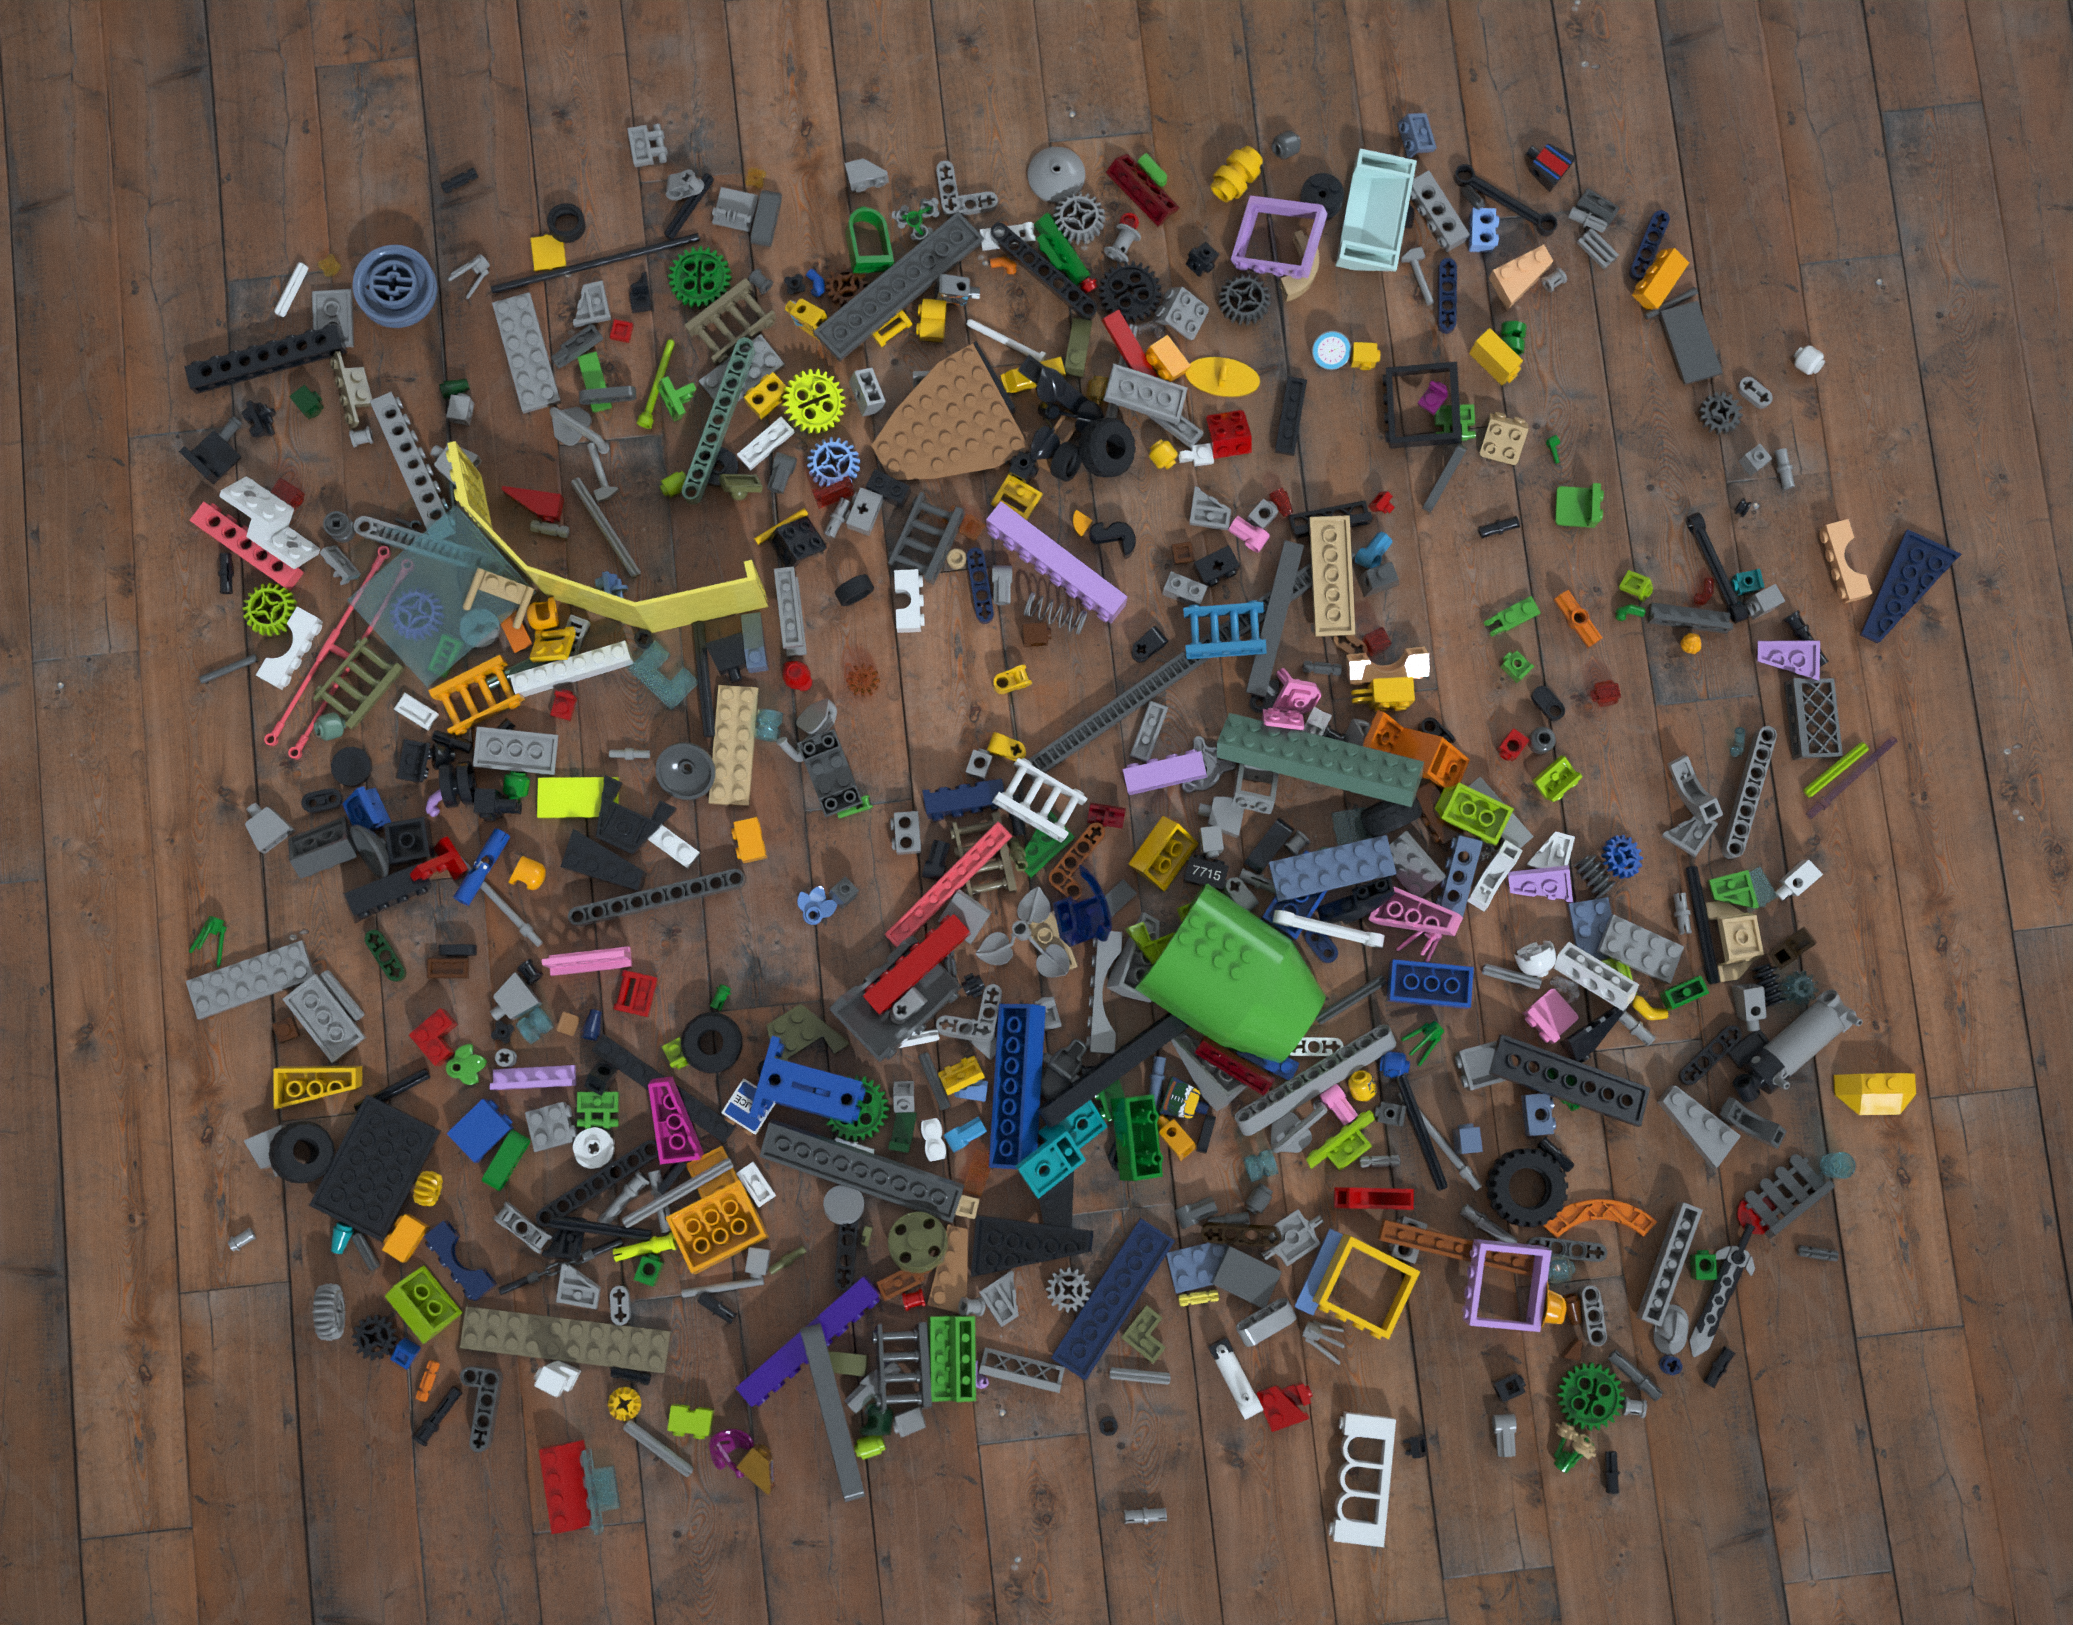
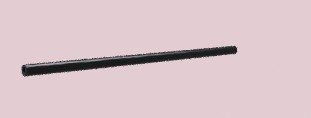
M696 233L490 287L492 294L697 242L700 241L699 234Z

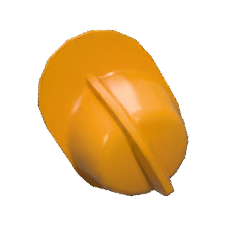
M1548 1280L1541 1328L1544 1326V1323L1562 1324L1566 1313L1564 1298L1549 1290Z

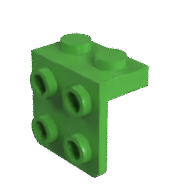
M1593 483L1589 488L1558 487L1556 490L1555 523L1559 526L1595 528L1603 518V509H1600V502L1603 501L1604 491L1601 490V483Z

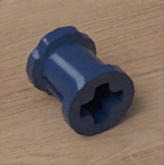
M1665 1355L1659 1361V1368L1666 1374L1674 1376L1682 1371L1683 1366L1677 1357ZM1668 1362L1674 1364V1367L1670 1368L1667 1366Z

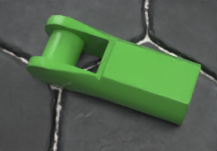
M1147 153L1138 160L1139 166L1151 176L1158 186H1165L1167 184L1166 173L1158 167Z
M870 795L861 797L863 801L862 808L857 809L855 806L837 813L839 819L872 809L873 805H870L869 802Z

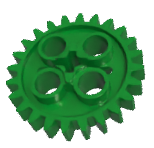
M700 246L698 251H695V248L692 247L689 253L685 249V256L678 254L679 261H672L675 267H669L670 272L673 273L668 275L669 280H672L669 282V286L673 288L671 290L673 295L677 294L676 298L678 301L683 299L682 303L684 306L689 302L690 308H693L695 304H697L699 310L702 304H705L707 308L709 303L715 302L716 299L721 297V294L724 295L727 292L725 288H731L730 283H728L732 281V277L729 275L731 269L727 268L729 264L727 261H723V255L718 256L717 250L711 253L710 247L703 251L702 246ZM699 262H702L701 272H702V275H703V276L701 277V294H698V291H699V283H698V280H697V279H699V276H700V274H699ZM688 266H695L694 270L692 271L686 270ZM708 266L715 267L712 271H706ZM689 284L695 285L691 290L685 289ZM709 284L714 285L713 289L711 290L705 289V287Z
M858 1075L855 1076L854 1080L859 1081ZM866 1076L862 1079L863 1087L866 1089L865 1093L868 1092L872 1095V1101L869 1104H864L859 1100L858 1106H861L862 1109L858 1117V1126H854V1121L853 1124L848 1123L845 1125L841 1121L834 1119L827 1123V1125H834L832 1132L839 1130L838 1137L846 1134L847 1141L851 1136H853L854 1142L857 1141L858 1136H861V1139L865 1141L866 1134L872 1138L873 1130L878 1133L880 1132L877 1127L878 1125L885 1126L881 1121L882 1118H888L884 1111H888L889 1108L884 1107V1104L889 1100L882 1099L885 1091L879 1093L878 1090L881 1086L873 1087V1079L866 1083ZM852 1098V1100H851L850 1103H848V1104L842 1103V1104H843V1105H850V1104L852 1103V1101H853V1098ZM864 1113H869L872 1117L868 1125H864L861 1122V1116Z
M1582 1362L1580 1369L1573 1365L1574 1372L1566 1370L1568 1377H1561L1564 1384H1557L1562 1389V1392L1556 1393L1557 1396L1562 1397L1561 1400L1557 1401V1404L1564 1406L1560 1409V1412H1567L1565 1419L1570 1420L1573 1418L1571 1424L1575 1426L1579 1422V1428L1582 1430L1585 1425L1589 1431H1592L1593 1425L1598 1431L1600 1430V1424L1607 1428L1608 1420L1613 1423L1615 1422L1612 1417L1613 1415L1620 1416L1617 1408H1624V1406L1619 1404V1401L1625 1400L1624 1397L1619 1396V1393L1623 1392L1624 1389L1617 1387L1621 1381L1613 1380L1616 1374L1610 1373L1608 1375L1609 1368L1605 1367L1602 1370V1364L1598 1363L1594 1368L1593 1362H1589L1588 1367ZM1585 1377L1588 1384L1585 1388L1581 1389L1579 1381ZM1596 1378L1597 1381L1593 1386V1380ZM1605 1384L1607 1386V1392L1604 1395H1601L1599 1393V1387ZM1587 1394L1594 1395V1398H1587ZM1576 1398H1580L1582 1405L1576 1409L1573 1406V1402ZM1600 1404L1602 1408L1601 1413L1595 1415L1593 1408L1595 1405Z

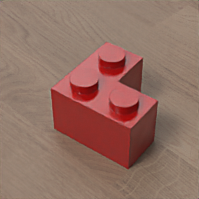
M439 1008L413 1030L409 1037L434 1066L440 1067L455 1054L443 1037L458 1024L445 1009Z

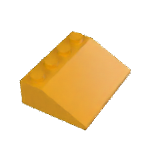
M741 1180L665 1217L691 1274H697L769 1238L762 1220Z

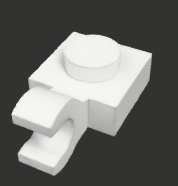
M1211 443L1194 445L1191 451H1180L1178 455L1180 463L1193 461L1194 466L1214 463Z

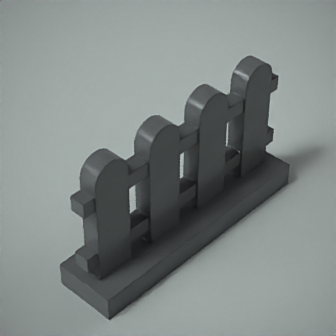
M1792 1155L1789 1158V1164L1792 1167L1789 1171L1782 1166L1774 1170V1176L1777 1181L1772 1183L1771 1180L1765 1178L1759 1182V1188L1762 1193L1757 1195L1754 1191H1748L1744 1194V1200L1747 1203L1745 1208L1747 1210L1751 1208L1762 1220L1759 1224L1762 1227L1766 1225L1769 1228L1765 1232L1769 1239L1773 1238L1835 1187L1831 1180L1827 1183L1821 1180L1824 1177L1821 1173L1817 1175L1807 1164L1809 1162L1807 1157L1803 1159L1800 1155ZM1795 1172L1805 1181L1806 1185L1803 1188L1792 1176ZM1780 1184L1792 1196L1788 1200L1777 1188ZM1810 1188L1814 1192L1811 1196L1806 1192ZM1765 1196L1777 1208L1773 1212L1762 1201ZM1795 1200L1799 1204L1796 1208L1791 1204ZM1779 1213L1784 1216L1781 1220L1776 1217Z

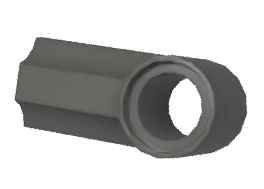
M777 452L773 461V471L767 489L778 494H784L790 474L792 475L795 470L797 458Z
M1212 1196L1174 1210L1182 1229L1195 1225L1200 1220L1218 1213Z

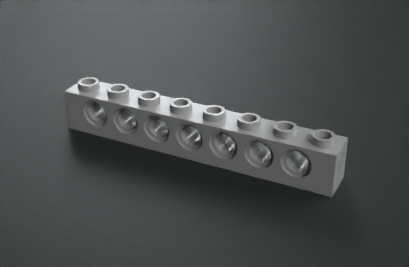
M389 392L370 400L433 542H437L455 534L456 532L453 526H456L452 514L448 515L446 509L449 507L444 497L440 499L438 493L441 492L437 481H432L431 475H434L430 465H425L423 461L426 456L421 447L418 448L415 443L419 440L414 430H409L408 425H411L407 414H402L400 410L404 408L400 398H395L393 393ZM396 414L395 417L388 418L389 415ZM399 430H404L402 434L396 435ZM406 447H411L409 451L403 452ZM413 464H418L416 468L411 469ZM426 480L424 485H418L420 481ZM434 497L431 502H425L427 498ZM436 514H441L439 519H433Z

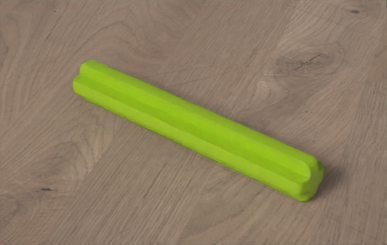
M1864 742L1859 743L1803 789L1804 794L1809 798L1814 796L1869 750L1868 746Z

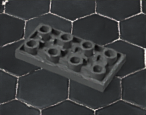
M1698 301L1661 311L1659 314L1683 385L1721 375L1722 370Z

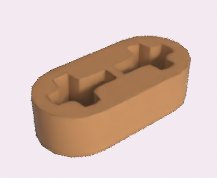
M1354 635L1345 636V641L1349 645L1345 642L1340 644L1338 642L1339 638L1333 636L1332 642L1334 646L1346 655L1354 654L1355 649L1351 645L1355 648L1360 646L1362 648L1361 652L1367 654L1366 644Z

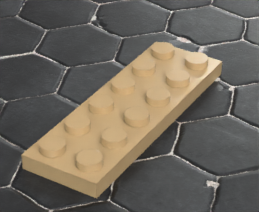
M1350 516L1310 517L1309 530L1315 637L1355 635Z
M718 685L712 756L716 776L709 791V804L749 807L759 688Z

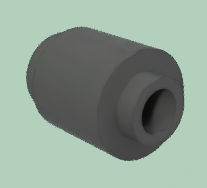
M1259 1183L1245 1201V1204L1248 1205L1246 1209L1255 1215L1258 1212L1262 1214L1272 1199L1273 1191Z

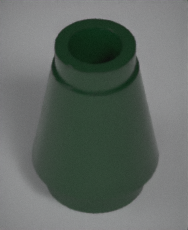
M466 378L443 381L442 384H439L443 399L450 400L451 395H457L458 393L470 390Z

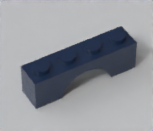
M443 1220L424 1236L427 1240L425 1244L432 1252L435 1250L439 1256L437 1259L440 1264L445 1268H449L452 1272L450 1274L451 1278L457 1284L460 1283L463 1286L465 1296L469 1300L477 1301L498 1284L486 1268L471 1270L464 1267L458 1261L456 1244L460 1235L448 1220Z

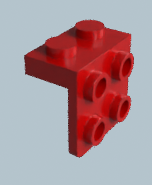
M1243 410L1206 416L1214 459L1252 453V435Z

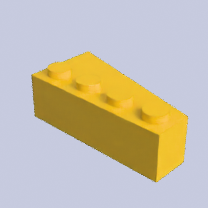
M280 1066L274 1068V1110L359 1088L362 1086V1066Z

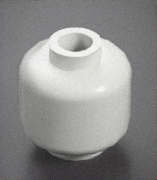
M1811 345L1799 348L1794 355V358H1796L1795 367L1807 375L1818 373L1825 363L1823 353Z

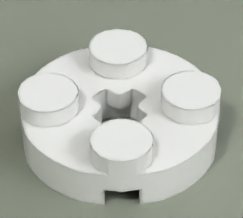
M595 1127L586 1129L575 1138L573 1152L580 1165L590 1169L602 1168L610 1162L614 1155L615 1141L604 1129ZM596 1142L599 1151L592 1154L590 1153L589 1145H594Z

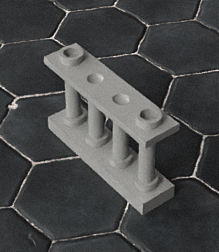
M795 568L774 569L783 649H786L787 657L807 655L798 577L795 576Z

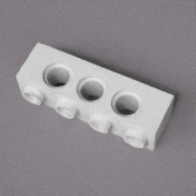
M1570 942L1558 954L1554 969L1622 1011L1632 1002L1639 986L1638 983Z

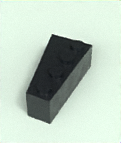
M420 862L344 893L345 903L354 923L385 911L396 904H402L415 895L421 896L428 893V889L431 888L428 878L425 880L420 878L413 881L410 876L415 867L422 863Z

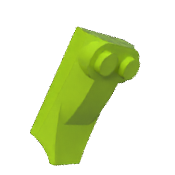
M1461 783L1444 788L1434 808L1442 820L1481 838L1485 843L1495 846L1514 808Z

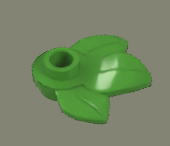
M466 1044L459 1047L455 1052L454 1058L448 1061L446 1072L452 1078H459L466 1085H473L479 1083L476 1073L485 1067L487 1060L482 1056L473 1055V1045ZM458 1064L460 1066V1070L454 1071L452 1068L453 1065Z

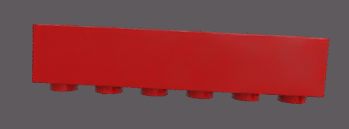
M955 914L951 917L949 915L945 916L940 921V927L936 930L934 928L931 929L924 936L926 939L921 944L917 942L910 948L911 953L906 957L901 956L894 963L896 966L891 971L887 969L880 975L879 978L881 980L874 985L872 983L864 990L865 994L863 997L880 1016L971 935V932Z

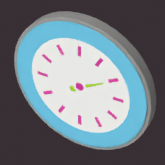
M1326 331L1315 339L1312 346V355L1320 367L1328 370L1338 369L1349 360L1351 344L1343 333Z

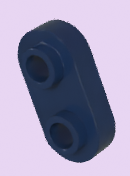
M1306 931L1304 936L1305 942L1318 959L1323 963L1335 961L1338 957V949L1325 934ZM1312 934H1316L1318 936L1317 941H1312ZM1324 950L1330 951V957L1324 955Z

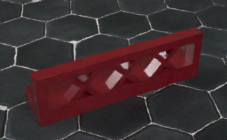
M1128 154L1115 158L1105 172L1157 227L1161 226L1169 215L1177 212L1180 208Z
M1207 1036L1202 1038L1195 1051V1054L1263 1096L1275 1080L1272 1076Z

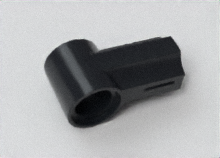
M940 840L933 841L929 858L924 865L922 877L938 881L944 875L945 862L950 848L949 843Z

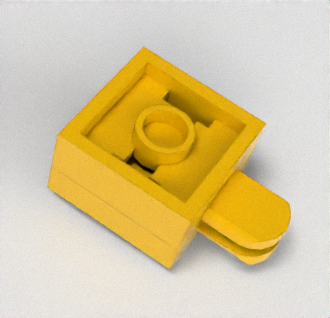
M1413 677L1373 679L1368 685V689L1351 691V696L1357 697L1352 699V704H1369V710L1375 709V712L1378 710L1386 712L1387 709L1394 708L1395 711H1405L1415 701Z

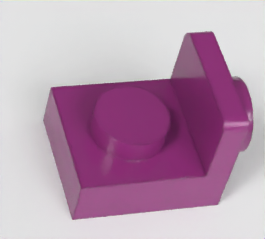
M1431 380L1428 389L1418 401V405L1435 415L1448 397L1447 387L1439 381L1435 383Z

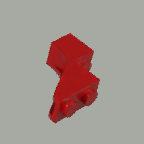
M1334 1187V1208L1414 1210V1189Z

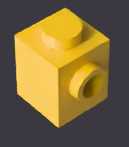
M1354 342L1351 348V367H1357L1361 370H1371V368H1374L1376 363L1380 361V350H1377V343Z

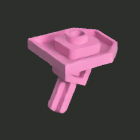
M1284 668L1277 671L1276 675L1284 686L1273 708H1277L1281 712L1294 710L1300 714L1312 711L1321 698V692L1316 683L1299 679L1295 680Z

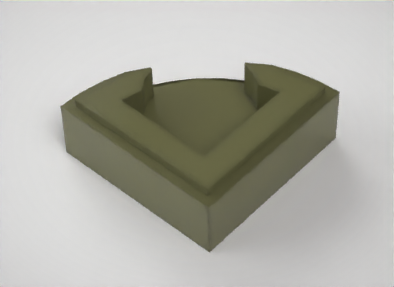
M867 1225L864 1227L861 1246L869 1247L873 1227Z

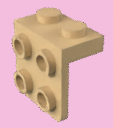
M1490 413L1480 455L1485 458L1516 465L1529 430L1528 423L1522 418L1514 417V419H1510L1503 413Z

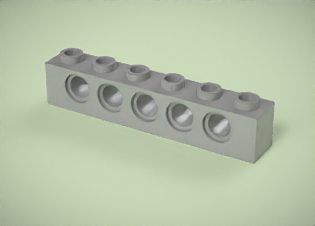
M1677 1202L1636 1318L1656 1326H1662L1701 1217L1702 1209L1684 1202Z

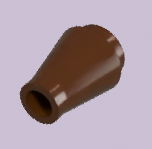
M1577 1293L1563 1295L1562 1297L1566 1303V1315L1571 1325L1581 1324L1583 1322L1581 1298L1578 1297Z

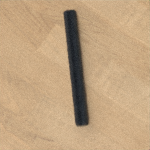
M554 1216L550 1217L549 1220L550 1228L649 1241L652 1235V1231L649 1229L626 1228L620 1225Z

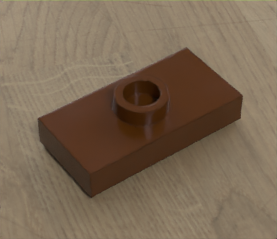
M427 958V978L469 979V958Z

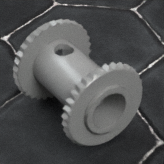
M1118 224L1116 228L1120 233L1113 246H1106L1104 252L1112 260L1124 264V261H1129L1125 254L1133 241H1140L1141 235L1134 228L1126 224Z

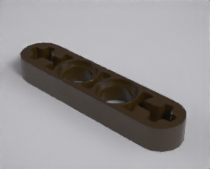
M1207 1222L1201 1228V1238L1207 1243L1275 1247L1281 1242V1231L1276 1226ZM1208 1229H1212V1236H1208ZM1219 1229H1222V1237H1219ZM1228 1229H1232L1237 1235L1234 1238H1228L1225 1232ZM1251 1230L1257 1233V1237L1252 1240L1248 1239L1245 1235ZM1260 1231H1263V1240H1260ZM1272 1232L1274 1233V1236H1276L1274 1237V1240H1270L1269 1237L1270 1233Z

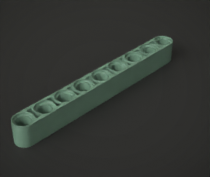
M743 337L736 342L682 487L683 497L689 504H698L703 497L754 359L755 348L749 338ZM744 346L750 347L747 352H742L741 349ZM737 364L744 365L741 370L734 369ZM730 382L737 383L734 388L727 387ZM724 400H730V404H729V405H727V406H722V405H721L722 401H724ZM717 418L724 419L721 424L714 423ZM710 436L717 437L716 441L712 443L707 440ZM709 454L710 458L708 460H701L702 455ZM697 472L704 473L700 479L694 478ZM690 490L697 491L694 497L687 496Z

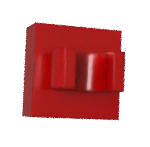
M1388 491L1379 492L1368 508L1373 512L1382 511L1384 514L1387 512L1390 514L1395 508L1389 502L1393 496Z

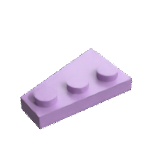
M1820 640L1758 641L1757 660L1819 680Z
M1569 865L1508 873L1510 893L1532 897L1536 895L1546 896L1551 900L1559 898L1573 903Z

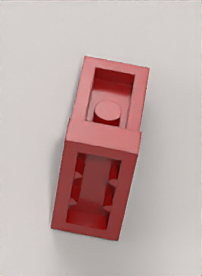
M446 836L441 838L434 846L439 857L417 865L410 873L413 881L420 878L425 880L437 871L442 873L448 870L454 881H456L469 869L449 837Z

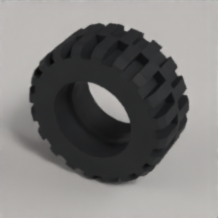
M1514 1149L1511 1152L1504 1153L1500 1159H1496L1493 1163V1168L1489 1169V1180H1486V1186H1488V1192H1486L1487 1199H1490V1206L1493 1210L1497 1211V1215L1508 1223L1522 1227L1542 1226L1547 1224L1549 1220H1554L1557 1217L1556 1214L1563 1210V1202L1567 1201L1568 1198L1566 1189H1569L1568 1182H1565L1564 1178L1567 1176L1565 1171L1560 1169L1561 1164L1557 1160H1553L1550 1154L1538 1149ZM1522 1168L1536 1170L1544 1181V1195L1541 1201L1532 1207L1518 1205L1513 1201L1509 1193V1182L1512 1175Z

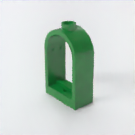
M865 206L857 208L851 214L845 229L852 273L885 272L894 264L886 220L882 214L874 209ZM860 221L868 222L878 230L883 255L859 256L853 228L854 223Z

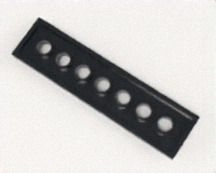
M1503 1034L1498 1036L1489 1074L1636 1127L1642 1125L1650 1088ZM1511 1055L1517 1057V1066H1513L1510 1063ZM1530 1062L1535 1063L1537 1066L1535 1073H1532L1528 1068ZM1548 1069L1554 1070V1080L1548 1077ZM1568 1075L1574 1079L1573 1086H1569L1566 1083ZM1586 1082L1592 1085L1593 1090L1591 1093H1588L1584 1088ZM1604 1089H1608L1611 1093L1609 1100L1603 1096ZM1623 1095L1629 1098L1630 1103L1628 1106L1622 1103Z

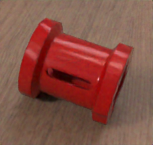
M919 1288L917 1292L902 1293L906 1311H909V1308L926 1306L922 1288Z

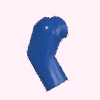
M810 269L806 276L813 282L811 294L814 297H820L825 291V281L814 269Z

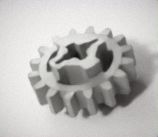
M1068 1267L1067 1272H1064L1060 1268L1059 1275L1054 1272L1052 1273L1054 1280L1048 1279L1051 1287H1046V1290L1051 1291V1294L1047 1298L1054 1299L1051 1305L1058 1304L1059 1311L1063 1307L1066 1308L1067 1313H1069L1071 1307H1073L1074 1311H1077L1078 1304L1084 1307L1083 1299L1089 1300L1085 1295L1091 1292V1289L1086 1288L1089 1281H1083L1085 1274L1083 1273L1079 1276L1078 1269L1071 1272V1268ZM1073 1276L1075 1278L1072 1281H1065L1062 1277ZM1056 1282L1060 1286V1292L1057 1295L1054 1292ZM1061 1282L1067 1286H1073L1072 1291L1075 1297L1072 1294L1063 1293L1065 1289ZM1080 1283L1082 1285L1081 1296L1077 1294V1287ZM1066 1298L1072 1299L1074 1303L1066 1304L1061 1301Z

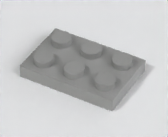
M1407 831L1389 845L1397 873L1395 876L1411 894L1421 898L1446 877Z

